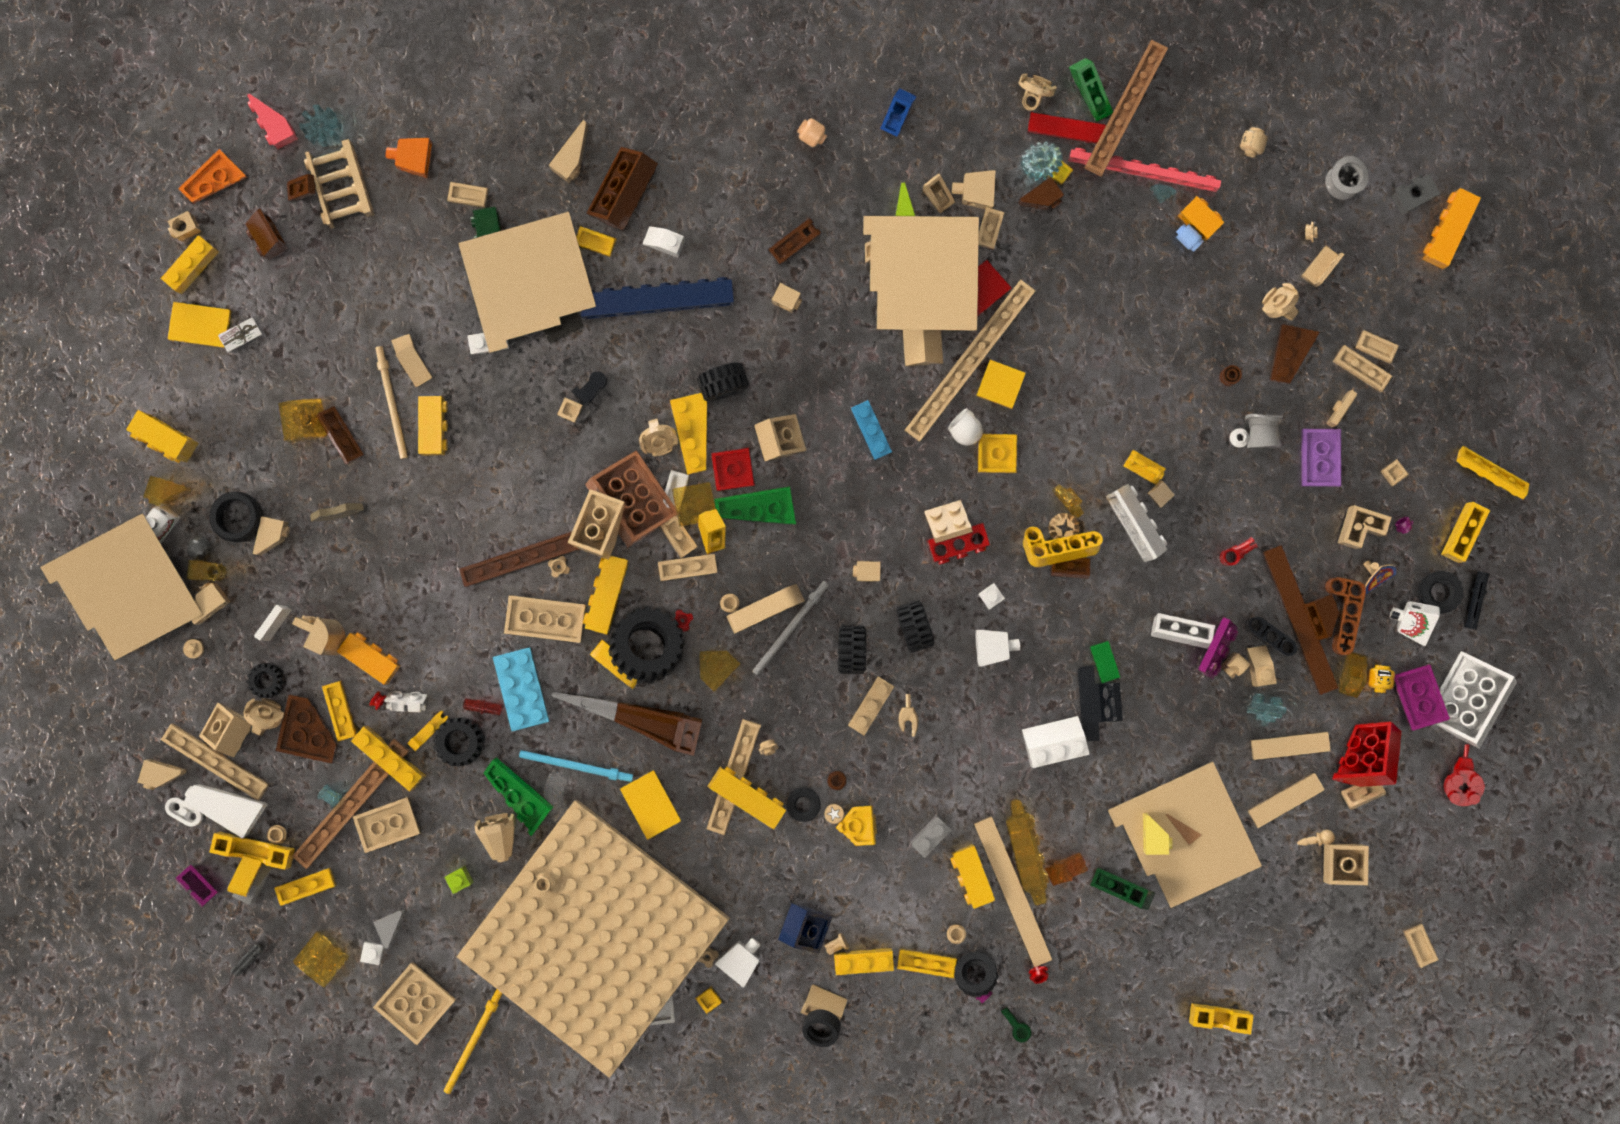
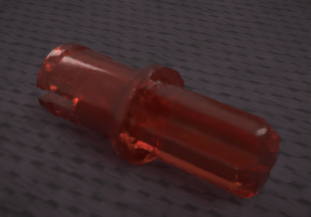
M465 698L463 708L466 710L501 716L503 704L486 702V699L480 701Z

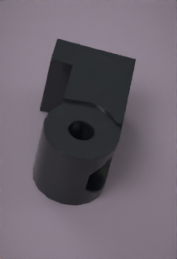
M600 371L593 372L590 375L589 381L581 389L576 386L571 392L588 406L606 387L607 378Z

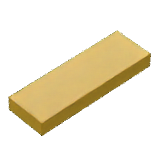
M342 681L322 686L337 741L355 737L357 732Z
M331 868L277 886L274 889L279 904L282 906L337 885Z
M900 949L897 969L954 978L957 958Z

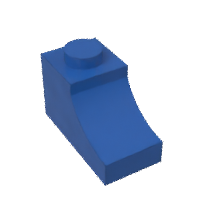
M899 88L893 97L880 129L898 137L917 96Z

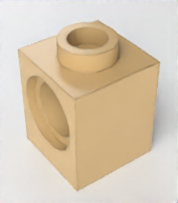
M189 211L168 221L170 225L168 230L171 236L181 242L202 232L194 215ZM186 223V229L180 231V226Z
M780 283L772 298V303L793 313L794 309L798 310L801 305V293Z
M857 561V566L853 565V577H857L856 581L880 582V562Z

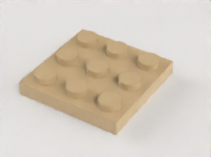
M411 962L373 1008L413 1043L418 1045L456 999L414 962Z

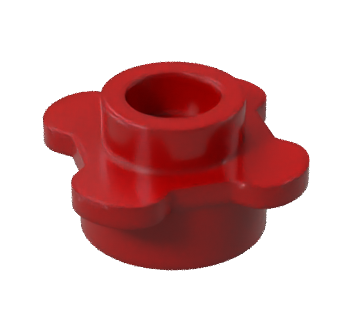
M677 610L675 612V619L679 623L677 627L683 631H688L693 615Z
M1046 966L1034 967L1029 971L1031 975L1030 980L1036 984L1047 981L1049 976L1047 973L1048 968Z

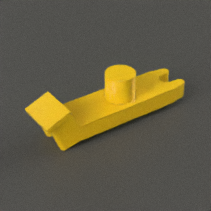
M444 711L437 713L407 743L414 751L421 747L440 728L441 724L447 721L449 716L441 717Z

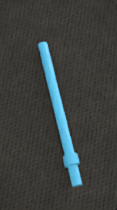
M523 750L519 754V758L606 776L610 780L616 781L619 779L628 782L633 780V774L619 772V769L611 768L610 770Z

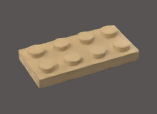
M509 595L504 634L581 643L586 605Z

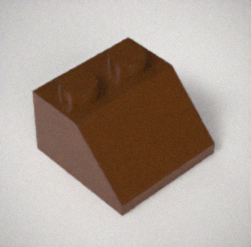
M260 208L256 210L245 223L248 228L246 233L251 241L255 240L257 244L255 249L258 254L270 260L286 251L288 247L270 216Z

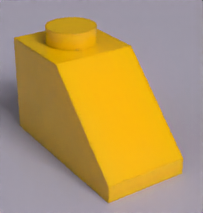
M717 509L700 514L698 527L707 554L724 549L726 526Z

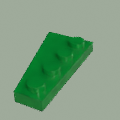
M790 487L714 499L715 507L722 519L796 525Z
M497 757L494 758L484 771V775L498 793L501 792L506 800L505 803L509 808H513L518 815L517 819L528 828L527 832L530 836L534 835L554 807Z

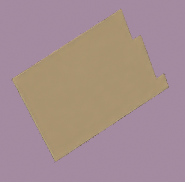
M569 212L458 243L489 353L508 348L506 340L561 325L559 318L561 316L596 307Z
M864 216L863 235H871L870 291H878L877 329L977 331L979 217Z
M143 513L40 567L50 584L58 581L87 631L92 628L96 629L114 661L202 615Z
M1213 762L1108 810L1115 827L1124 826L1147 877L1155 874L1170 908L1262 866ZM1143 813H1147L1168 833L1169 837H1172L1173 846L1172 849H1169V855H1146L1143 852ZM1166 814L1202 834V836L1188 845Z

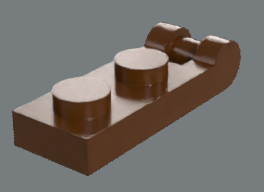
M811 218L807 219L768 249L779 265L783 264L822 234L819 229L815 228ZM806 229L810 232V234L807 237L803 233V231Z

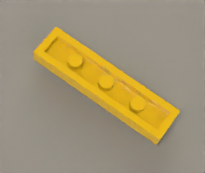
M1465 446L1461 447L1456 460L1460 465L1492 481L1496 486L1506 489L1514 496L1524 499L1528 495L1529 483Z

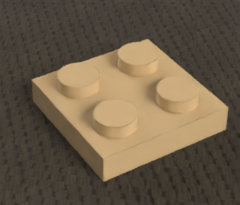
M961 500L924 511L935 543L972 532L971 524Z

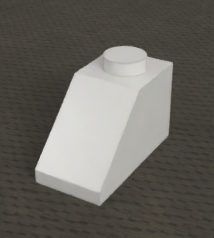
M649 226L643 245L678 258L685 239L683 235L670 230Z

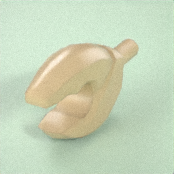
M906 694V707L901 708L898 722L901 730L904 732L905 722L911 721L912 736L915 737L919 724L918 715L914 707H911V694Z

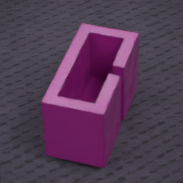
M191 864L175 878L186 892L192 891L190 896L201 907L218 893Z

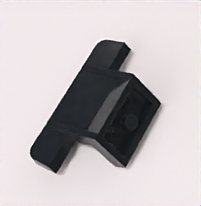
M1094 665L1078 669L1082 729L1086 741H1100L1098 722L1123 721L1120 682L1095 684Z

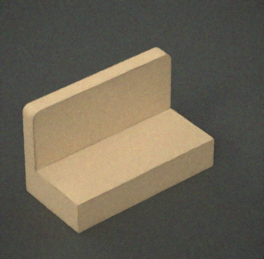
M1325 246L1301 277L1317 288L1324 282L1345 254L1342 252L1337 254Z
M812 985L800 1013L808 1015L811 1011L823 1009L835 1014L840 1020L847 999Z

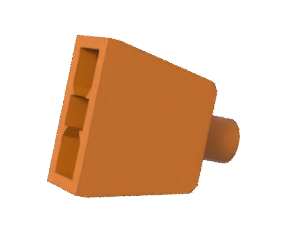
M430 138L399 139L397 148H386V158L394 159L395 166L401 171L428 178L432 141Z

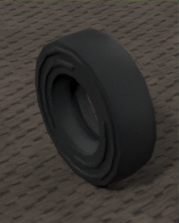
M805 787L791 792L786 804L789 815L799 822H807L814 819L818 815L821 806L816 792ZM806 797L810 800L811 808L807 812H800L796 808V802L799 798Z

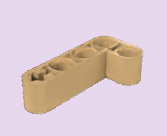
M794 584L726 617L735 634L805 600L798 585Z

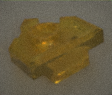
M1059 484L1052 489L1053 493L1076 519L1084 514L1079 506L1082 500L1071 487L1066 490Z
M700 651V679L715 692L741 663L728 651Z

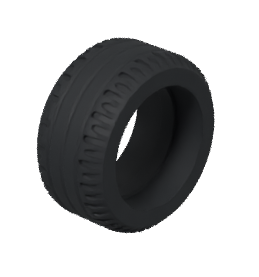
M233 491L221 495L214 501L210 509L209 520L213 531L220 538L240 543L246 542L257 535L261 516H264L261 505L254 497L246 493ZM234 501L244 502L251 513L249 525L239 533L229 532L222 520L225 508Z

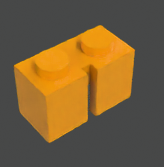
M1196 196L1178 217L1186 225H1193L1195 230L1202 235L1201 238L1204 242H1206L1224 221H1222L1223 218L1218 212H1213L1208 207L1209 204L1206 200Z

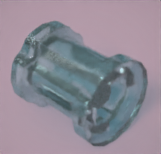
M326 784L319 792L317 799L324 800L333 809L342 799L343 794L336 793L329 788L330 785Z

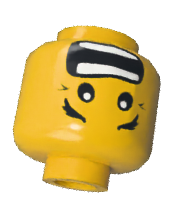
M1375 665V668L1369 671V687L1374 688V692L1386 693V690L1393 689L1395 672L1389 666Z

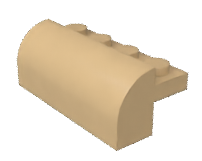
M303 615L302 617H295L292 624L310 632L303 647L320 655H339L337 650L346 637L344 628L335 619H323L318 616Z

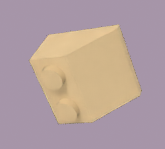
M796 414L769 418L754 425L765 461L776 460L806 451Z
M217 703L199 737L215 751L235 757L241 748L243 740L250 732L252 725L241 714Z

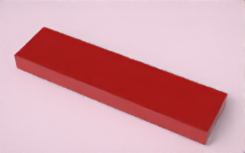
M1031 112L1027 132L1097 144L1106 125Z

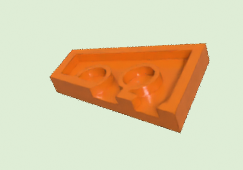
M219 149L178 189L194 204L248 177Z

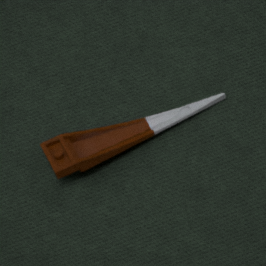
M557 692L551 694L555 698L626 726L676 752L692 756L695 754L703 719L687 716L681 712Z

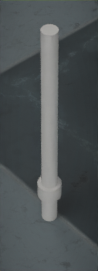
M823 581L815 592H811L808 596V601L752 670L756 675L761 673L813 605H817L821 600V595L829 586L826 582Z

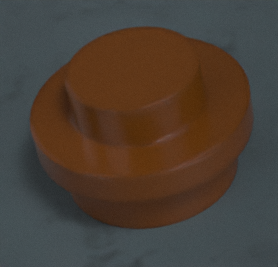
M834 771L829 774L827 782L831 789L841 790L845 787L847 779L842 772Z

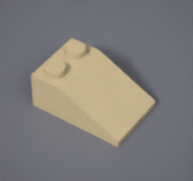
M590 489L568 543L575 548L609 560L616 544L625 502Z

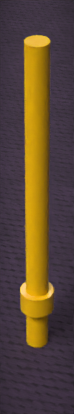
M496 989L491 1000H488L485 1006L486 1010L443 1090L447 1094H451L492 1013L496 1012L499 1006L498 1002L503 993Z

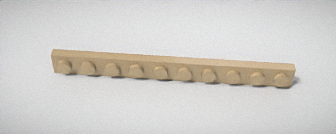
M1020 279L906 427L905 432L918 442L922 440L1035 293L1033 288Z

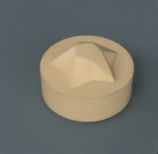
M197 639L188 640L183 647L184 654L189 658H199L204 653L203 643Z

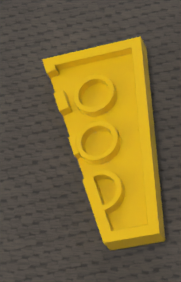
M702 393L670 400L687 474L706 471L707 401H704Z

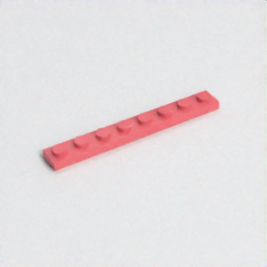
M1075 148V150L1072 149L1070 151L1068 161L1086 165L1092 153H1088L1082 148ZM1112 156L1106 169L1213 192H1217L1221 184V180H1216L1215 176L1206 175L1202 177L1198 176L1196 172L1188 171L1183 173L1179 172L1177 168L1164 169L1160 168L1161 166L1158 164H1142L1139 160H1131L1130 162L1123 160L1120 156Z

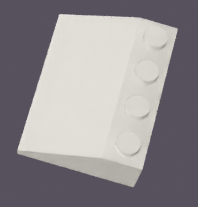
M1126 484L1107 495L1106 498L1143 561L1154 560L1167 551V542L1162 535H1158L1156 531L1157 525L1153 519L1148 518L1146 514L1148 510L1143 502L1140 503L1136 497L1138 493L1135 488Z
M1461 651L1439 689L1450 720L1435 725L1480 749L1517 683L1515 677Z

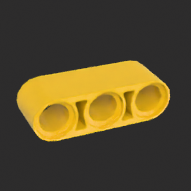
M601 640L590 655L626 685L634 689L638 684L637 679L632 678L630 681L626 679L627 675L625 673L621 675L617 671V665L613 666L611 662L612 656H609L608 650L610 646L607 642Z

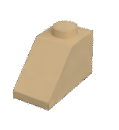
M261 516L253 554L262 556L284 542L285 537L287 538L289 535L290 527L288 522Z
M208 582L200 588L201 591L196 594L195 603L202 615L193 619V624L200 625L230 603V600L217 583L210 584Z
M1266 645L1246 648L1250 663L1252 685L1258 687L1277 684L1274 664Z
M151 759L144 760L137 783L144 784L143 787L146 789L155 790V788L162 787L186 774L187 769Z

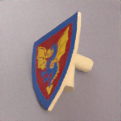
M1366 561L1363 565L1372 575L1365 584L1366 594L1395 576L1396 567L1393 565L1379 567V564L1376 562Z

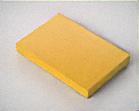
M173 302L167 339L225 348L218 335L229 330L232 311Z
M654 770L620 788L647 840L681 822L677 811Z

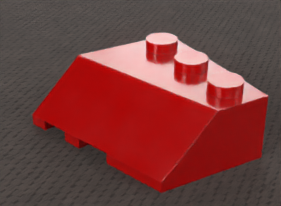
M1393 722L1355 725L1347 744L1346 754L1344 757H1341L1338 772L1334 773L1332 779L1359 787L1396 785L1402 731Z

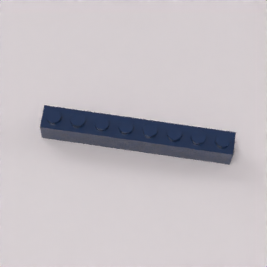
M728 277L717 278V281L710 282L709 279L697 280L698 283L680 281L678 285L660 283V286L657 287L645 284L641 285V288L633 289V286L622 287V290L615 291L614 288H605L603 292L591 290L596 307L582 310L581 317L585 320L733 306L732 279L728 280Z

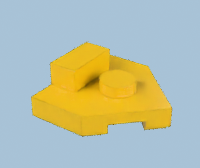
M873 805L852 807L836 827L856 846L876 844L875 834H877Z

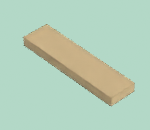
M1328 732L1251 740L1253 760L1331 751Z
M1312 773L1248 810V813L1256 827L1260 828L1325 789L1317 775Z

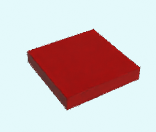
M749 448L711 453L717 491L755 486Z

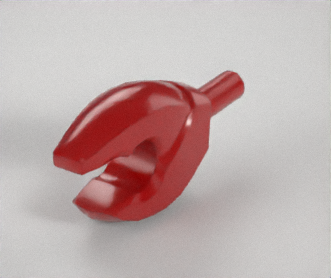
M1465 744L1464 754L1459 756L1454 765L1453 773L1455 772L1454 770L1463 767L1474 770L1473 759L1468 757L1470 744Z

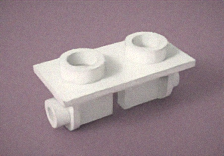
M389 692L385 699V702H387L386 708L390 709V711H404L405 705H408V712L425 711L426 703L424 702L427 694H421L420 692Z

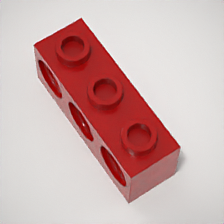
M984 524L971 526L972 532L935 543L934 538L927 540L933 562H938L941 565L950 562L949 558L957 556V559L967 557V552L975 550V553L986 551V546H989L990 543ZM974 534L981 535V544H975L972 541ZM955 540L963 541L964 548L962 550L955 549ZM936 546H944L946 553L943 556H939L935 551Z

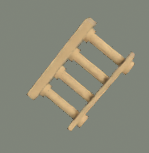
M349 139L341 141L343 148H340L341 150L317 158H313L309 151L305 152L307 159H304L307 170H310L311 174L314 175L316 191L323 213H321L322 221L331 229L335 228L333 220L356 212L364 213L367 217L375 215L353 143ZM340 158L347 159L348 166L345 169L319 176L316 168L317 165ZM345 176L353 178L354 183L352 186L324 194L323 183ZM351 194H358L360 201L356 205L330 212L327 204L328 201Z

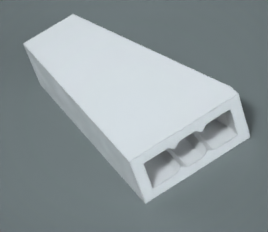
M201 784L190 786L185 793L186 798L183 801L241 838L248 837L268 805L263 801H257L256 799Z

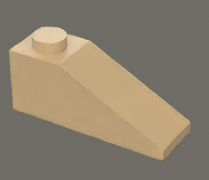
M584 120L549 164L550 169L568 183L571 180H575L580 174L579 169L581 168L588 125Z

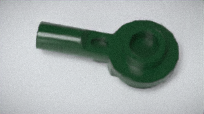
M1007 1007L1004 1008L1001 1012L1013 1027L1012 1035L1014 1039L1021 1043L1028 1041L1032 1034L1030 1027L1025 1023H1019Z

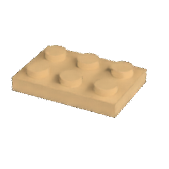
M409 797L353 816L365 853L421 834Z

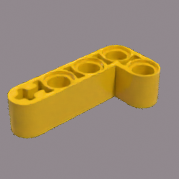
M1029 527L1025 531L1023 547L1029 563L1034 567H1042L1096 555L1100 551L1103 537L1100 533L1091 531L1045 541L1039 528Z

